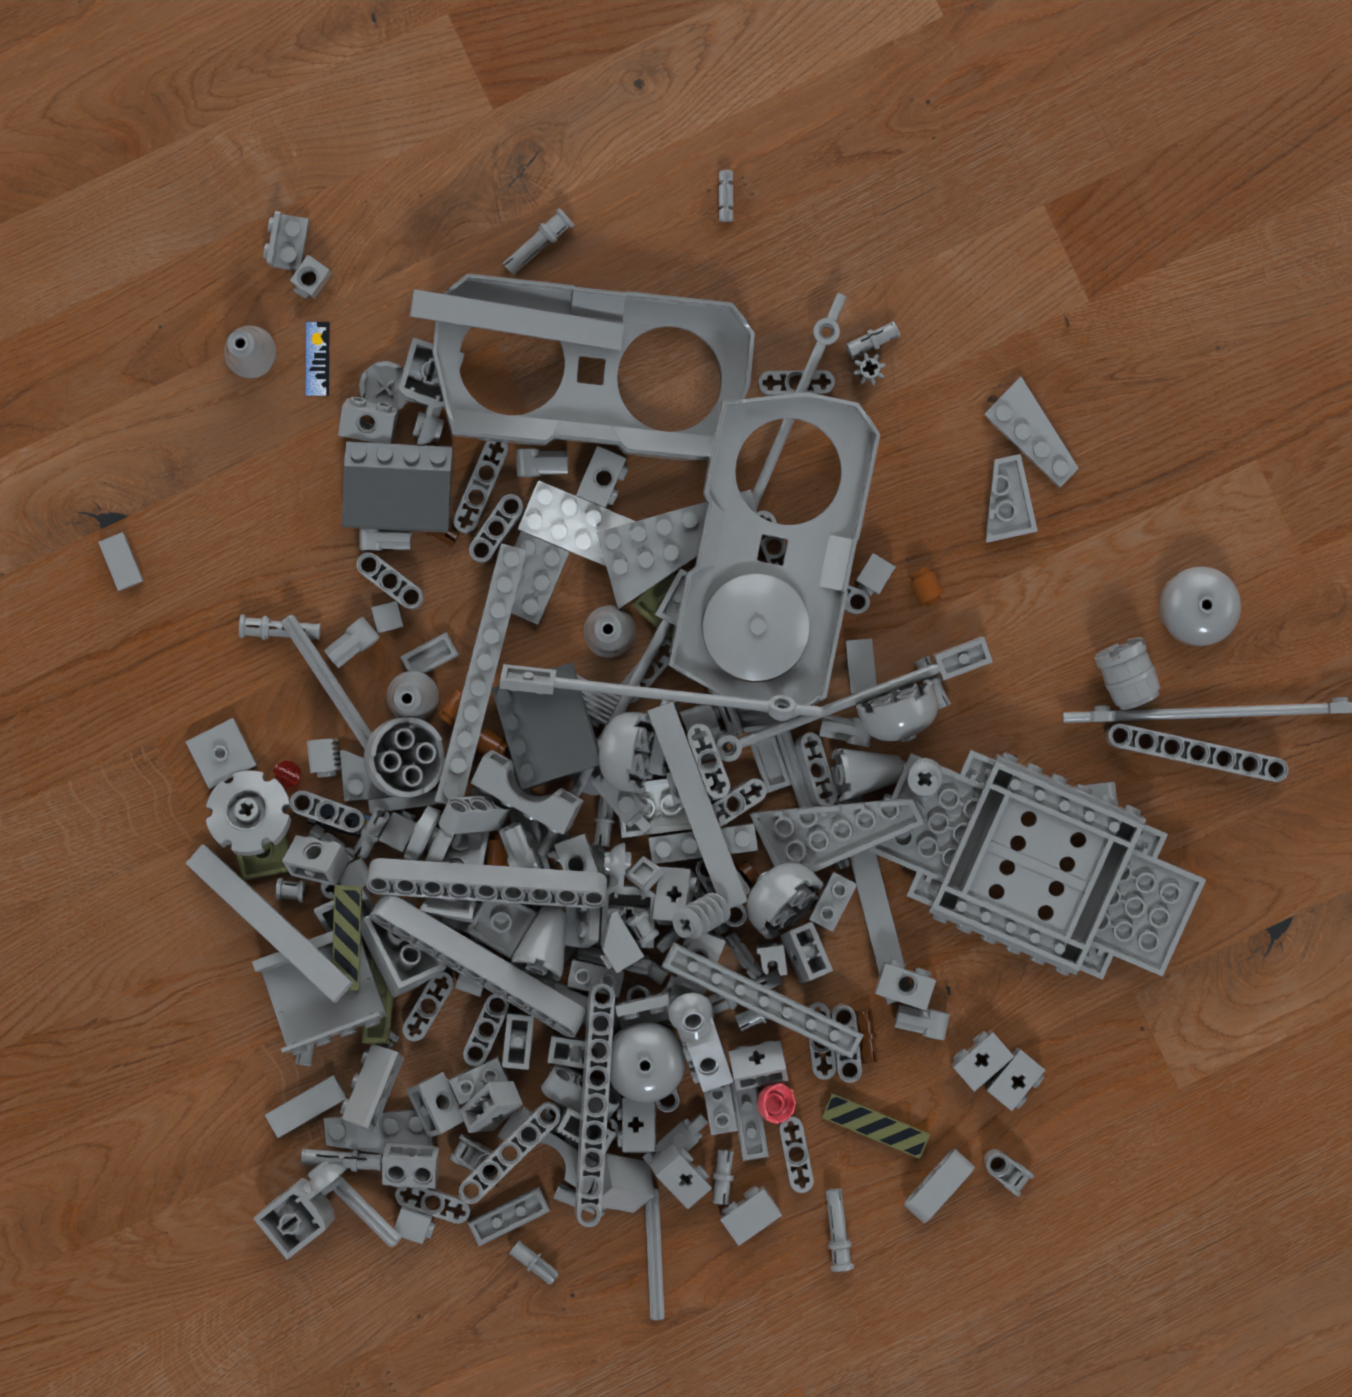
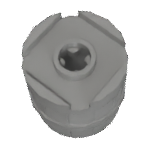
M1143 637L1126 640L1128 644L1119 645L1117 643L1100 651L1094 657L1097 667L1101 669L1105 687L1109 691L1115 705L1120 707V710L1140 706L1160 695V684L1155 672L1156 669L1146 652L1147 647Z

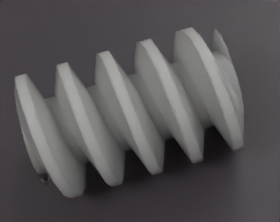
M918 759L909 769V787L920 796H930L937 792L942 782L941 767L933 759ZM920 772L923 774L931 773L930 781L926 779L921 781Z
M708 893L677 910L672 918L673 926L678 936L697 939L722 923L727 922L731 913L728 903L722 896L716 893Z

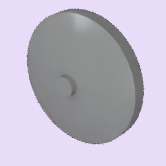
M748 574L728 581L713 594L704 611L702 635L710 657L722 670L739 679L762 681L780 676L792 668L800 659L809 637V618L800 596L787 583L769 575Z

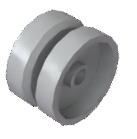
M427 806L409 838V844L404 854L405 859L421 861L426 851L429 852L425 861L443 862L447 857L456 834L448 833L441 827L440 829L437 828L442 815L440 810Z

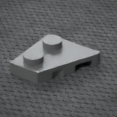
M346 750L340 751L344 801L394 797L382 792L372 783L367 775L363 757Z

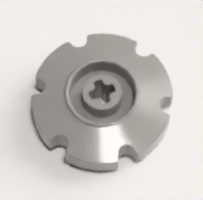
M260 771L237 772L233 774V781L231 783L221 781L210 794L206 805L208 810L213 812L212 816L206 819L211 835L223 848L232 844L231 850L238 855L251 856L264 853L265 845L267 843L277 845L284 838L291 824V818L288 814H285V811L291 808L287 792L276 779L266 782V776ZM248 810H251L252 814L250 816H247L246 812Z

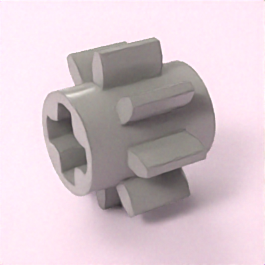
M864 353V361L856 360L854 363L859 367V370L855 371L853 376L860 375L862 378L861 385L865 381H870L871 385L875 386L876 377L884 378V375L880 373V369H883L886 364H879L877 361L878 354L874 358H868L867 353ZM866 364L876 368L872 376L868 372H863Z

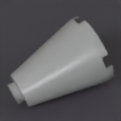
M243 326L234 330L228 336L224 345V359L227 366L235 374L244 378H258L266 374L277 357L276 345L272 336L257 326Z
M606 605L595 609L589 614L584 623L583 635L587 646L592 652L601 657L614 658L623 655L631 648L636 636V627L633 618L627 611L622 608L618 609V606ZM609 624L612 625L613 632L605 634L603 627Z
M407 671L396 676L390 683L386 694L387 705L396 718L413 717L425 721L437 709L439 690L435 682L427 674ZM406 693L412 696L410 703H407L405 699Z
M842 748L833 750L831 759H836V766L831 767V775L836 793L841 795L839 801H848L896 784L906 764L905 761L901 760L898 755Z
M549 905L541 907L512 956L511 964L528 975L529 972L538 974L537 978L542 980H560L564 967L567 914L563 911V907Z

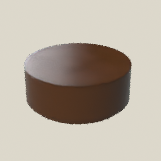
M743 861L737 866V869L746 881L754 887L759 875L747 861Z

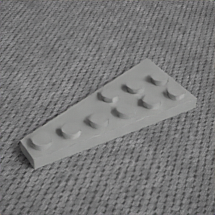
M751 489L740 492L748 507L757 514ZM708 502L597 532L618 609L698 555Z
M915 798L750 813L774 867L784 863H799L808 867L813 873L926 823Z

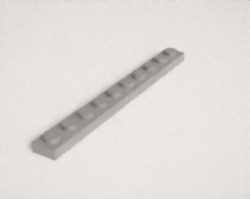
M500 544L435 802L447 804L451 798L464 797L527 552L525 549Z

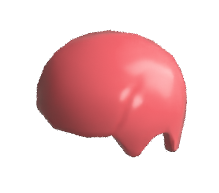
M774 1083L765 1086L759 1092L756 1104L759 1114L770 1123L779 1124L787 1121L794 1113L796 1101L792 1089L784 1085V1083Z

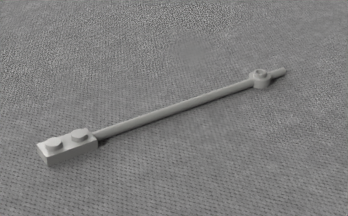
M837 293L827 318L820 319L815 324L813 336L817 342L795 393L807 392L825 347L837 341L840 334L837 319L847 298L845 295ZM823 328L831 330L829 337H824L821 334ZM783 419L752 492L756 509L795 419Z
M681 568L655 614L662 621L627 685H640L671 625L675 626L687 571ZM622 695L606 726L614 717L626 711L633 696ZM606 726L604 727V729H603L601 735L599 736V738H598V740H597V744H598L599 741L601 740L602 734H603V732H604ZM594 768L580 772L570 790L571 794L577 797L580 796ZM549 830L537 854L546 858L558 835L561 833H554Z
M981 636L934 654L936 663L821 706L823 707L822 717L940 673L941 679L944 681L992 663L985 637ZM798 715L795 718L779 722L740 738L732 734H723L716 739L715 744L721 760L726 762L734 761L740 756L743 747L822 717ZM727 742L731 743L732 748L729 751H724L723 745ZM707 753L702 756L701 763L716 757L713 754Z
M503 664L500 678V689L553 695L554 688L723 706L767 711L772 718L778 721H786L794 715L822 717L823 708L796 704L792 698L784 695H777L766 701L560 678L556 677L557 670Z
M1349 697L1332 698V703L1119 711H1110L1109 705L1094 706V711L1063 712L1062 721L1063 723L1352 713V702H1349Z

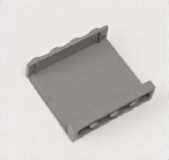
M333 931L309 940L333 962ZM362 940L359 991L347 990L337 1003L328 998L280 952L252 962L255 972H262L287 1046L281 1049L282 1053L291 1052L292 1056L308 1051L306 1046L316 1043L317 1047L332 1042L331 1037L340 1034L341 1037L349 1036L356 1033V1027L365 1025V1028L378 1025L381 1023L379 1019L387 1016Z

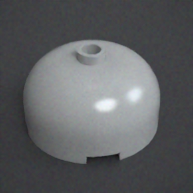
M1210 567L1189 568L1176 574L1165 585L1159 600L1160 618L1170 634L1181 643L1190 646L1212 645L1225 639L1236 627L1241 615V597L1234 582L1223 572ZM1203 601L1210 606L1208 610L1203 609Z
M925 680L922 685H917L914 682L872 698L868 702L859 703L856 705V709L863 728L872 737L882 741L901 740V742H906L916 738V734L924 731L933 723L938 712V699L932 681Z
M625 712L617 715L608 723L598 743L599 765L602 775L611 786L618 790L643 793L646 790L644 786L646 779H652L653 774L649 771V764L655 734L648 713Z
M402 717L384 722L372 732L365 746L364 765L368 777L379 790L394 797H415L427 793L439 782L445 761L441 736L433 726L418 718Z
M780 864L770 871L762 873L757 878L756 884L748 896L747 914L749 920L766 939L775 938L779 935L778 930L787 926L791 928L812 908L818 900L815 893L818 889H822L824 884L808 867L802 864Z
M637 1022L620 1029L612 1038L610 1082L622 1096L641 1103L655 1102L670 1095L681 1082L686 1063L683 1046L677 1035L671 1029L656 1022ZM646 1060L650 1063L651 1066L648 1070L640 1067L642 1061Z

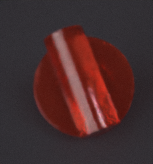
M293 761L277 763L273 770L275 779L284 787L295 786L301 779V769Z

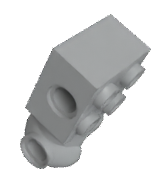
M413 338L397 393L404 400L426 407L425 413H418L412 436L418 437L416 445L426 446L432 441L437 443L439 441L444 425V420L439 418L445 405L432 354L433 344ZM459 352V371L465 354Z
M625 843L618 844L610 852H604L602 873L604 876H608L606 902L600 907L598 941L600 946L602 945L609 912L613 908L616 909L624 924L635 914L643 910L646 911V918L655 930L653 911L656 893L652 889L645 892L635 884H624L625 874L631 869V852H625ZM626 926L630 934L632 935L633 939L635 940L636 944L638 945V938L636 937L635 933L633 932L630 926ZM654 939L641 946L638 945V947L654 948Z
M708 931L697 939L685 938L683 946L693 952L701 951L706 955V958L717 963L726 940L725 937ZM676 974V976L671 975L666 989L661 993L668 992L671 1004L673 1000L683 994L697 993L704 995L707 989ZM691 1014V1015H689V1016H687V1017H693V1016H695L696 1014ZM669 1019L663 1021L668 1026L674 1027Z
M687 993L679 996L670 1006L668 1012L669 1020L677 1028L694 1083H700L703 1092L733 1083L729 1065L712 1017L711 1003L706 997L697 993ZM691 1014H696V1015L693 1016V1017H687V1016H689V1015H691Z
M325 1159L308 1173L310 1180L299 1179L266 1205L253 1218L287 1260L324 1232L335 1220L334 1209L325 1195L344 1180L340 1175L347 1169L345 1166L329 1163Z

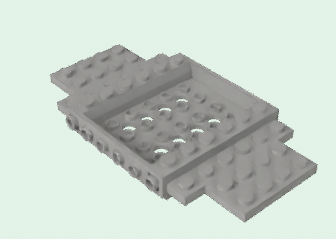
M970 749L960 773L939 765L942 769L941 786L937 792L930 796H920L909 787L908 774L912 764L918 759H922V757L910 752L890 800L915 798L926 823L868 848V851L916 871L906 894L908 897L929 905V912L933 914L932 918L937 921L947 923V920L956 923V928L965 933L977 932L981 934L980 938L991 944H995L996 941L1006 945V950L1017 955L1020 952L1031 955L1029 959L1040 965H1044L1045 962L1055 966V971L1067 976L1069 973L1077 975L1078 971L1081 970L1103 980L1113 956L1163 977L1206 881L1205 878L1158 858L1168 835L1166 832L1144 824L1146 819L1140 815L1141 810L1130 805H1126V808L1116 805V799L1102 794L1101 798L1092 795V789L1084 785L1077 784L1076 787L1066 784L1068 779L1053 773L1052 777L1042 773L1043 768L1032 763H1028L1027 766L1017 763L1019 758L1006 752L1003 753V756L996 754L994 759ZM920 772L921 781L925 779L930 781L931 773L923 774ZM1026 811H1031L1036 815V822L1032 826H1025L1021 822V816ZM1076 832L1083 833L1086 837L1085 844L1081 847H1074L1070 843L1071 836ZM1014 836H1022L1025 839L1026 845L1022 850L1016 851L1011 848L1010 841ZM1071 857L1074 859L1075 866L1071 871L1066 872L1060 869L1059 863L1062 858ZM1004 860L1012 861L1015 864L1013 873L1009 875L1002 874L999 870L1001 862ZM1053 881L1063 883L1064 891L1061 895L1054 896L1049 893L1048 888ZM994 884H999L1004 888V895L999 899H993L989 895V888ZM1043 905H1048L1053 909V916L1048 920H1042L1038 916V910Z

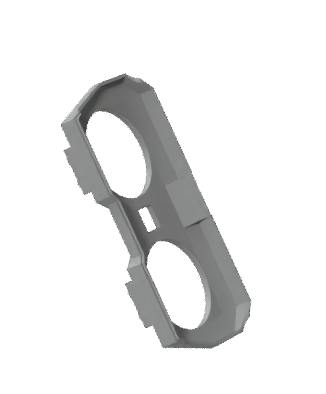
M466 274L444 294L624 324L621 351L560 342L564 355V372L558 390L545 405L535 411L522 415L495 413L475 401L464 386L459 371L461 344L471 327L435 321L432 354L452 436L525 445H546L553 439L617 445L624 454L642 457L709 462L721 402L745 399L750 387L755 332L731 302L631 291L619 292L575 287L574 285ZM674 327L689 331L702 339L717 359L721 374V387L717 402L703 421L686 430L665 432L652 429L634 418L621 399L617 373L622 355L634 339L652 329ZM579 357L605 360L603 385L577 382Z
M809 392L721 402L704 481L703 496L708 502L696 565L686 573L668 661L670 667L721 696L769 701L774 696L784 695L792 698L796 704L810 706L816 705L827 697L848 595L849 578L856 544L861 532L880 439L879 431L859 403ZM778 419H797L817 427L832 442L840 461V483L830 505L812 520L796 525L776 524L758 516L743 500L736 482V461L743 443L758 427ZM762 535L787 540L782 566L757 561ZM748 574L769 575L787 583L800 596L809 618V637L800 659L784 674L760 682L744 681L722 670L710 657L702 635L704 611L713 594L728 581Z

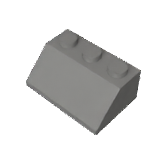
M412 898L404 900L412 906L416 907ZM370 915L364 917L361 921V934L393 998L418 987L446 969L444 963L378 925L370 918Z
M374 1044L371 1045L370 1049H365L361 1058V1064H364L360 1074H355L350 1088L353 1089L350 1099L346 1098L341 1107L342 1120L375 1133L404 1061V1057L399 1052Z

